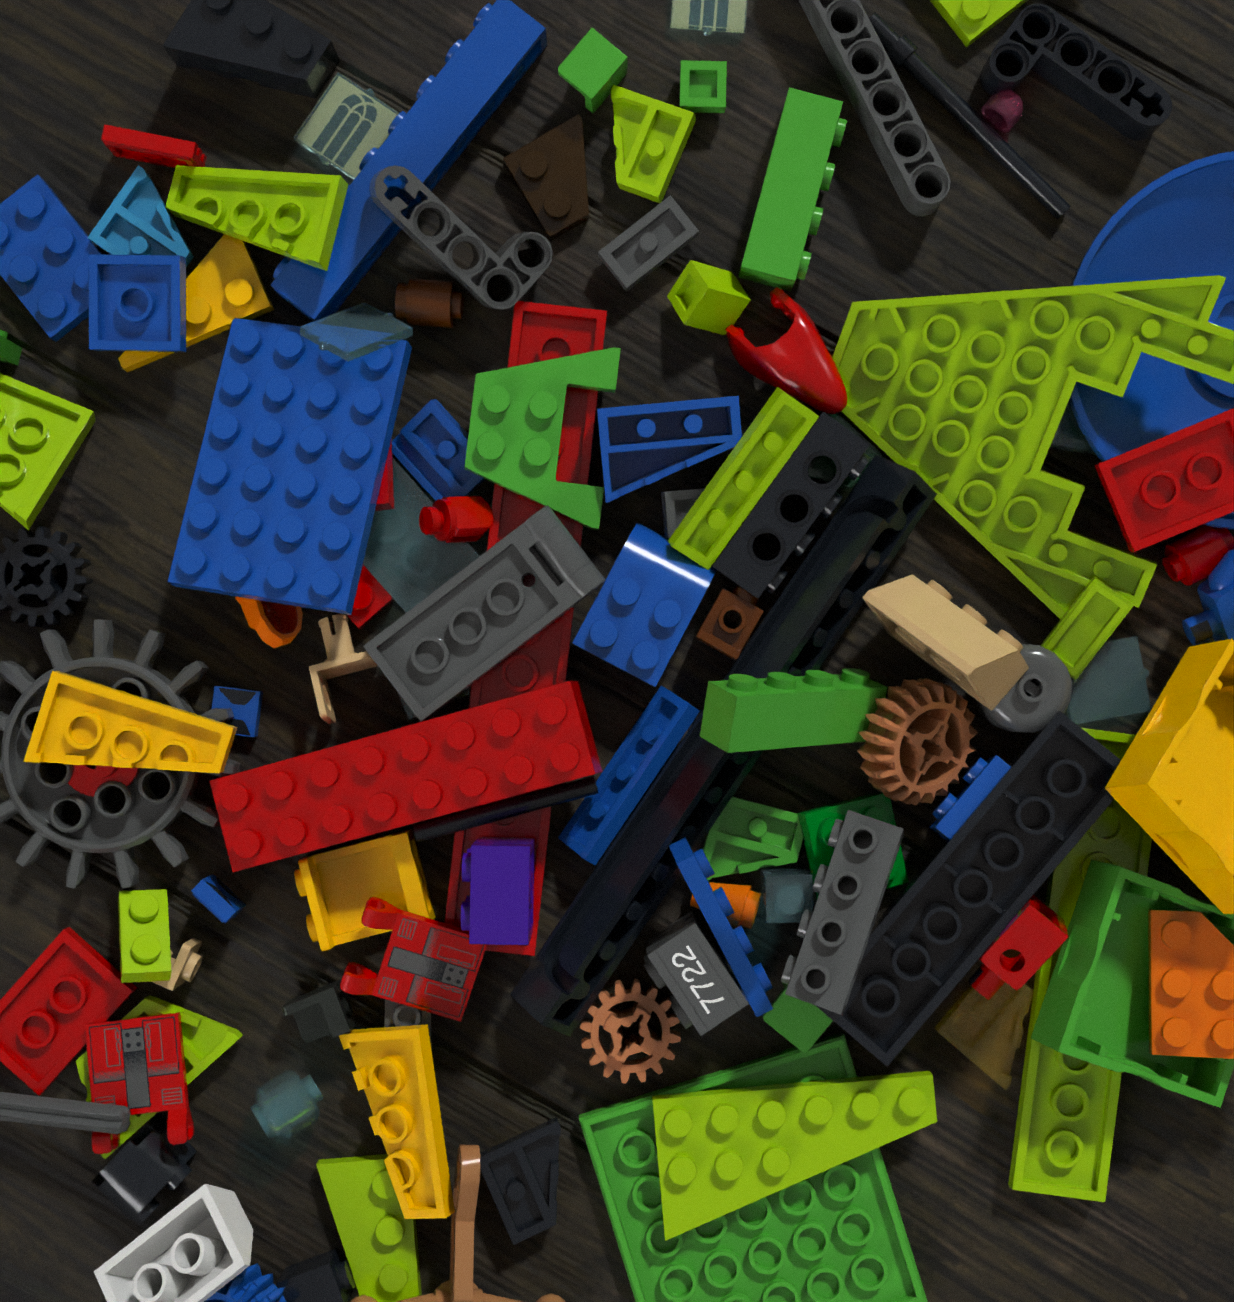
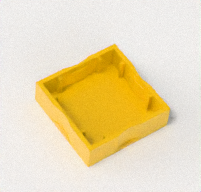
M1232 638L1188 647L1105 786L1108 793L1223 914H1234V640Z

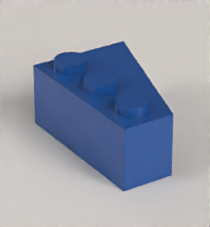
M739 396L597 408L605 502L608 503L622 495L735 447L742 437Z

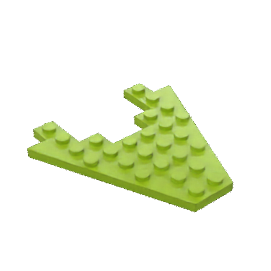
M1216 275L852 302L832 356L845 385L848 398L847 405L841 412L895 463L915 471L936 492L937 495L934 500L1059 619L1063 617L1094 576L1131 601L1135 607L1139 608L1158 564L1155 561L1068 530L1085 486L1043 471L1041 468L1076 382L1123 398L1141 352L1234 384V331L1208 322L1226 277Z

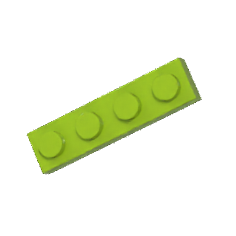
M777 387L669 538L668 542L671 547L709 570L819 416Z

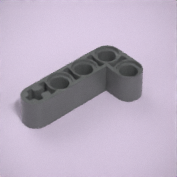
M394 165L383 168L374 174L370 181L369 191L374 203L475 300L485 307L500 310L511 308L545 272L552 261L553 251L550 242L546 237L536 232L514 234L494 253L411 171L402 166ZM385 178L389 181L399 178L402 182L399 191L407 200L415 199L417 195L421 198V201L409 208L405 217L401 214V210L407 208L408 205L399 197L390 199L385 197L384 194L388 189L387 185L383 182ZM425 208L434 211L439 218V228L432 236H426L418 228V216ZM525 240L532 242L537 249V259L529 267L523 265L518 258V248ZM460 242L467 243L472 248L474 255L472 263L465 269L457 267L452 258L453 249ZM494 275L503 277L507 285L506 294L499 301L492 300L487 293V283Z

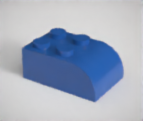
M637 523L619 553L572 644L656 687L717 569L712 565L707 570L672 548L668 538Z

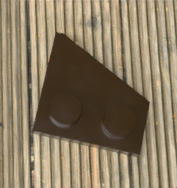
M577 114L503 158L505 167L549 241L556 239L589 219L583 122L580 115Z

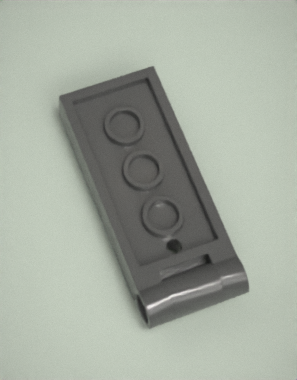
M547 505L363 647L420 722H423L577 605L582 599L601 586L606 579L553 510ZM527 575L535 577V584L531 587H526L523 584V579Z

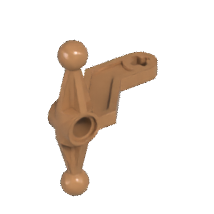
M459 1144L452 1192L455 1212L451 1214L449 1281L438 1286L434 1293L396 1302H523L483 1293L482 1289H479L473 1283L474 1221L480 1183L479 1145ZM550 1293L542 1295L536 1302L566 1301L560 1296ZM361 1295L353 1298L350 1302L378 1301L373 1297Z

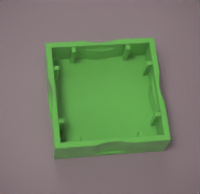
M1091 859L1067 929L1069 937L1062 944L1031 1039L1063 1054L1115 1072H1127L1139 1076L1164 1089L1221 1108L1234 1069V1059L1162 1056L1149 1053L1148 910L1201 912L1233 945L1234 914H1223L1212 902L1189 896L1171 885L1121 866Z

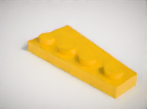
M52 671L23 762L222 773L224 772L238 727L67 673Z
M428 1024L353 1029L340 1035L342 1047L344 1050L349 1048L357 1069L352 1074L358 1091L364 1089L373 1115L368 1119L374 1135L381 1137L388 1157L385 1158L384 1163L404 1218H447L455 1212Z

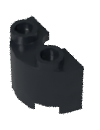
M157 1113L113 1157L91 1183L124 1215L141 1225L160 1205L154 1198L155 1195L165 1185L173 1191L192 1171L186 1163L197 1150L188 1142L176 1145L170 1144L167 1137V1121Z

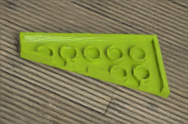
M0 373V507L29 530L96 419L94 411Z
M930 1071L653 1095L665 1241L936 1123L937 1114L933 1074Z

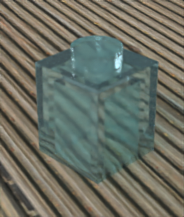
M807 869L761 870L762 917L766 923L800 922L805 909L813 911V878Z

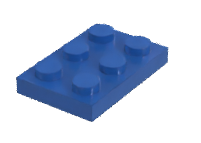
M37 174L0 203V275L49 338L57 342L89 317L88 254H103L87 238L86 232L45 180Z

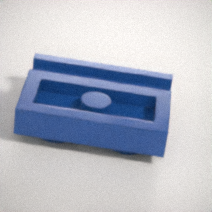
M437 399L430 400L392 440V454L435 501L443 497L470 496L486 480L465 470L468 433Z
M997 755L988 758L987 761L980 757L962 777L967 784L955 797L949 793L933 811L932 815L937 819L929 828L941 838L950 840L1011 766Z

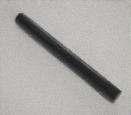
M586 777L414 824V834L419 843L599 794L595 777Z

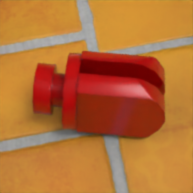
M452 496L436 500L432 507H423L419 515V525L422 533L434 535L438 541H445L446 543L477 542L492 526L494 518L491 507L481 496Z

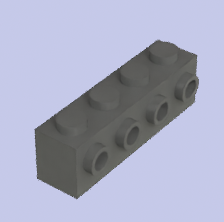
M850 810L847 811L844 821L840 819L835 820L828 840V846L835 848L829 866L820 864L812 887V891L819 893L813 911L805 909L796 936L804 939L798 957L789 955L781 977V982L788 985L785 992L786 995L844 1015L904 836L903 828Z

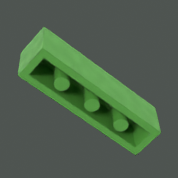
M789 87L738 278L775 288L778 287L790 292L796 278L805 279L812 254L803 251L807 235L816 236L823 214V208L815 206L819 190L828 192L835 169V164L829 163L827 160L831 146L840 148L847 124L846 119L839 118L843 101Z
M844 668L841 674H831L820 670H807L805 676H793L783 672H769L767 678H755L745 674H731L728 680L708 681L700 737L727 753L866 742L858 732L868 729L870 722L865 714L876 712L878 708L875 698H886L887 687L869 679L870 673L856 668Z

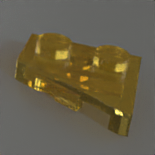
M1005 982L997 993L988 1000L970 985L934 1028L1001 1087L1007 1090L1012 1081L1010 1072L1016 1048H1020L1024 1032L1022 1027L1023 1018L1029 1011L1033 990L1024 984L1021 989L1016 991Z

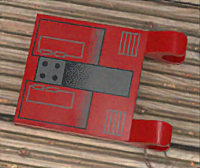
M369 898L363 911L361 923L373 929L392 930L379 973L376 974L358 963H348L340 983V989L353 995H373L461 1022L487 944H469V931H461L459 927L400 910L380 898Z
M180 1012L85 1024L91 1102L126 1106L130 1109L131 1115L168 1111V1142L173 1145L184 1144L193 1138L194 1124L189 1108ZM92 1131V1150L94 1153H109L119 1146V1134Z

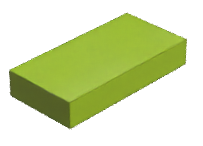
M1094 576L1040 646L1054 652L1067 666L1070 677L1076 680L1133 608L1134 604Z

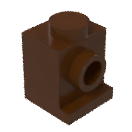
M736 585L731 592L723 588L694 638L727 657L737 660L764 612L755 606L759 598L757 599L748 591ZM728 611L737 612L741 618L740 625L735 629H730L724 624L723 617Z

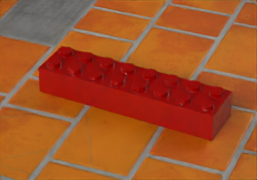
M567 681L217 778L209 782L232 872L603 771L578 681Z

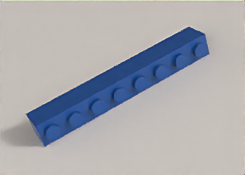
M496 0L493 5L488 3L479 11L473 23L475 28L465 41L459 39L452 45L445 57L446 64L436 77L430 75L422 83L416 95L418 100L407 113L405 111L400 112L394 118L388 129L389 136L380 148L374 147L364 156L359 166L361 172L350 185L348 184L328 270L325 271L289 257H285L276 267L273 274L275 280L271 284L272 288L279 296L321 329L324 328L401 231V228L371 199L369 187L374 174L386 167L402 166L411 171L432 191L546 48V28L511 0ZM386 178L383 182L388 187L384 194L387 199L399 197L408 205L407 208L401 210V214L405 217L409 208L421 201V198L417 195L415 199L407 200L399 191V187L402 184L399 178L391 181Z

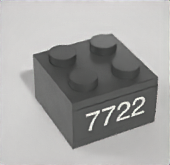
M692 911L645 941L647 955L643 957L646 962L644 967L659 989L667 985L672 992L669 996L672 1001L671 1007L685 1029L694 1025L700 1036H702L749 1004L735 975Z

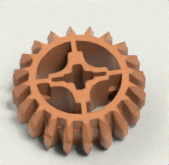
M919 678L917 681L904 679L901 687L888 686V699L875 698L878 709L875 713L865 714L870 722L868 729L858 732L866 740L865 744L857 750L862 758L865 759L860 768L869 776L868 782L875 789L883 792L884 796L909 805H917L919 802L932 804L935 795L947 796L948 784H960L958 773L961 769H969L965 762L967 755L976 751L970 744V739L978 733L970 725L975 715L967 709L968 701L946 684L938 683L928 678Z

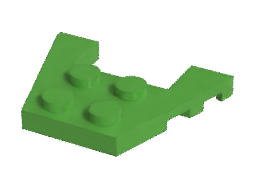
M613 347L477 373L474 384L465 470L543 506L549 505L553 512L559 515L562 514L580 523L582 526L591 530H599L604 487L556 481L567 387L615 393L621 348Z

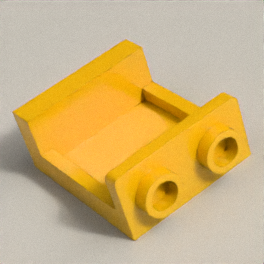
M413 829L313 854L298 861L300 869L294 872L297 890L301 897L307 896L311 914L306 916L308 933L312 942H319L321 951L330 950L339 944L392 931L369 928L361 923L366 902L371 897L383 899L403 911L433 920L435 918Z

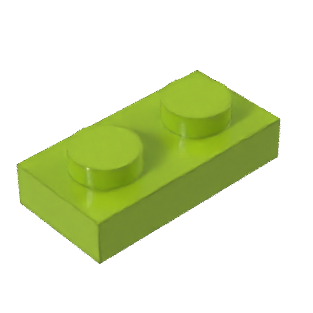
M167 889L119 891L121 983L170 981L172 969Z

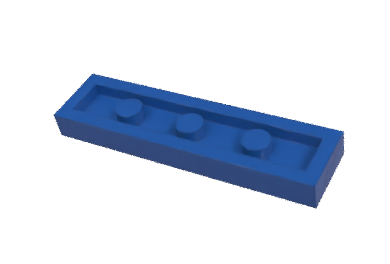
M661 685L597 779L596 784L599 794L584 798L558 838L584 860L596 865L700 711Z
M686 837L669 845L677 866L756 1017L772 1010L773 1007L766 992L773 989V986L761 963L752 967L747 954L753 952L754 949L742 925L735 929L732 928L727 916L735 912L723 888L721 887L715 891L711 888L707 878L715 873L702 848L693 852Z

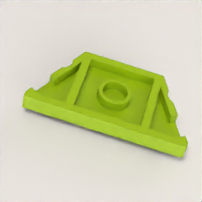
M149 995L122 1019L180 1012L187 1085L243 1036L235 1028ZM86 1051L76 1060V1065L81 1083L87 1089L86 1102H91ZM157 1112L130 1115L128 1130L119 1133L120 1144L118 1147ZM116 1149L112 1150V1151L109 1152V1153L101 1154V1156H102L104 1159H106V1158L109 1157Z

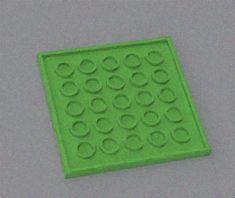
M842 1032L818 1039L806 1054L797 1047L789 1048L579 1114L581 1128L636 1302H928L880 1148H876L665 1241L652 1096L857 1077L845 1036Z

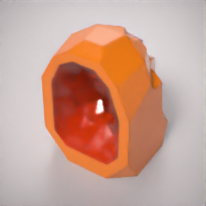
M235 596V599L242 607L249 627L256 630L261 640L272 648H278L291 643L301 630L303 618L301 607Z

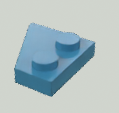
M139 165L87 237L110 255H180L186 258V267L194 257L170 212L165 208L166 205L151 177Z

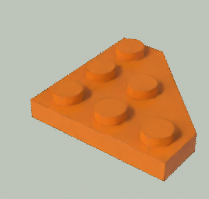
M1148 910L1149 1053L1162 1056L1234 1059V945L1201 912Z

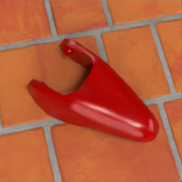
M776 287L770 292L771 304L774 308L780 309L793 324L788 332L775 343L755 347L744 336V331L741 328L731 324L725 329L727 340L735 359L741 367L756 378L776 388L779 387L813 408L828 414L839 413L846 407L848 398L845 385L813 320L805 309L790 298L782 289Z

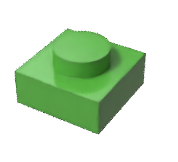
M681 60L679 107L694 113H725L727 61Z

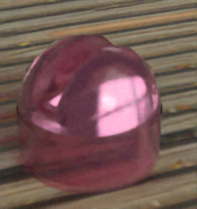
M1002 90L993 94L982 106L981 112L984 119L992 127L1001 132H1009L1019 121L1023 112V102L1015 92Z

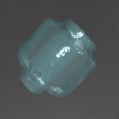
M288 1069L255 1091L254 1099L256 1103L250 1108L269 1139L276 1135L278 1139L288 1141L319 1120L320 1110L316 1103L324 1097L310 1074L301 1079L297 1072Z

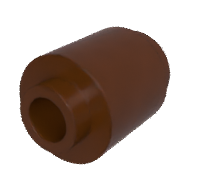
M410 278L408 283L399 282L395 296L397 320H407V324L412 326L453 328L455 319L463 318L464 292L456 291L455 281Z

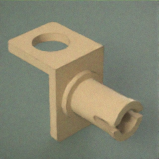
M344 614L332 615L333 622H329L328 617L318 621L327 659L323 663L309 666L319 715L328 724L336 723L327 679L378 666L367 651L361 653L354 652L348 626V617Z

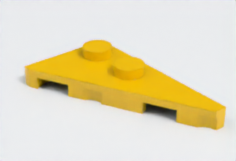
M224 234L186 278V347L230 329L234 318L252 320L274 310L245 241ZM124 351L118 360L122 369L130 372L175 352Z

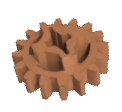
M634 979L631 989H624L622 982L616 980L615 992L609 994L608 991L602 989L598 994L601 1003L599 1005L592 1003L587 1012L593 1018L581 1020L580 1029L591 1032V1035L581 1039V1046L583 1049L594 1048L595 1051L589 1057V1063L593 1066L603 1061L605 1063L604 1077L608 1078L614 1070L620 1071L621 1083L626 1084L630 1073H637L642 1083L646 1082L647 1069L652 1068L659 1075L663 1072L660 1061L662 1057L674 1060L675 1051L668 1045L669 1043L680 1042L681 1034L670 1029V1027L678 1024L680 1020L675 1013H666L672 1004L669 996L659 1001L656 999L658 992L656 985L653 984L644 992L641 991L639 979ZM635 1001L632 1007L617 1010L613 1007L621 1002ZM652 1011L656 1013L661 1022V1037L649 1027L648 1021ZM639 1017L638 1031L640 1036L632 1034L622 1044L623 1034L621 1025L629 1027ZM600 1025L603 1026L604 1030L611 1033L612 1043L609 1050L604 1047L599 1035ZM640 1052L647 1054V1056L637 1060H626L629 1055Z

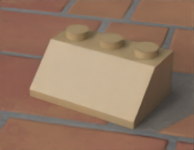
M912 574L868 590L862 597L890 636L991 711L1029 669L1020 653L1023 646L1017 639L1002 629L997 634L985 626L987 620L971 606L965 604L961 609L950 601L953 598L951 594L934 580H930L928 584H925Z

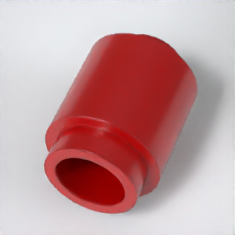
M1203 525L1165 547L1166 557L1162 559L1164 569L1173 581H1181L1183 584L1191 586L1209 576L1226 552L1234 549V537L1226 528Z

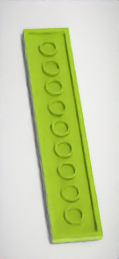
M1082 728L1120 760H1122L1136 736ZM1115 799L1048 877L1045 904L1064 919L1067 929L1091 859L1121 866L1144 876L1148 874L1152 838ZM1061 945L1037 970L1035 975L1008 1185L1012 1190L1105 1202L1122 1072H1115L1063 1054L1031 1039L1062 947Z

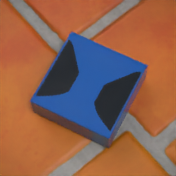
M214 686L212 709L232 708L234 718L226 724L238 727L235 735L257 737L263 691Z
M214 874L203 878L191 890L193 892L192 895L222 923L235 918L246 906Z

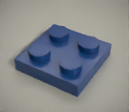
M88 254L89 349L95 351L186 352V258L180 255Z

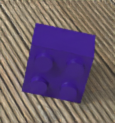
M479 837L471 845V848H467V853H463L462 882H470V895L466 896V901H462L461 931H469V944H529L533 933L535 838Z

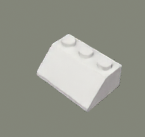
M204 1184L97 1268L94 1274L107 1302H204L250 1266L254 1230L234 1191Z

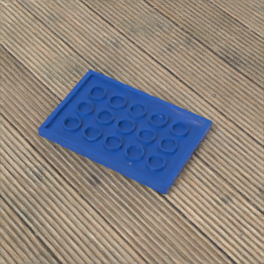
M239 318L232 320L168 578L170 584L187 589L347 615L352 614L412 347L407 340Z

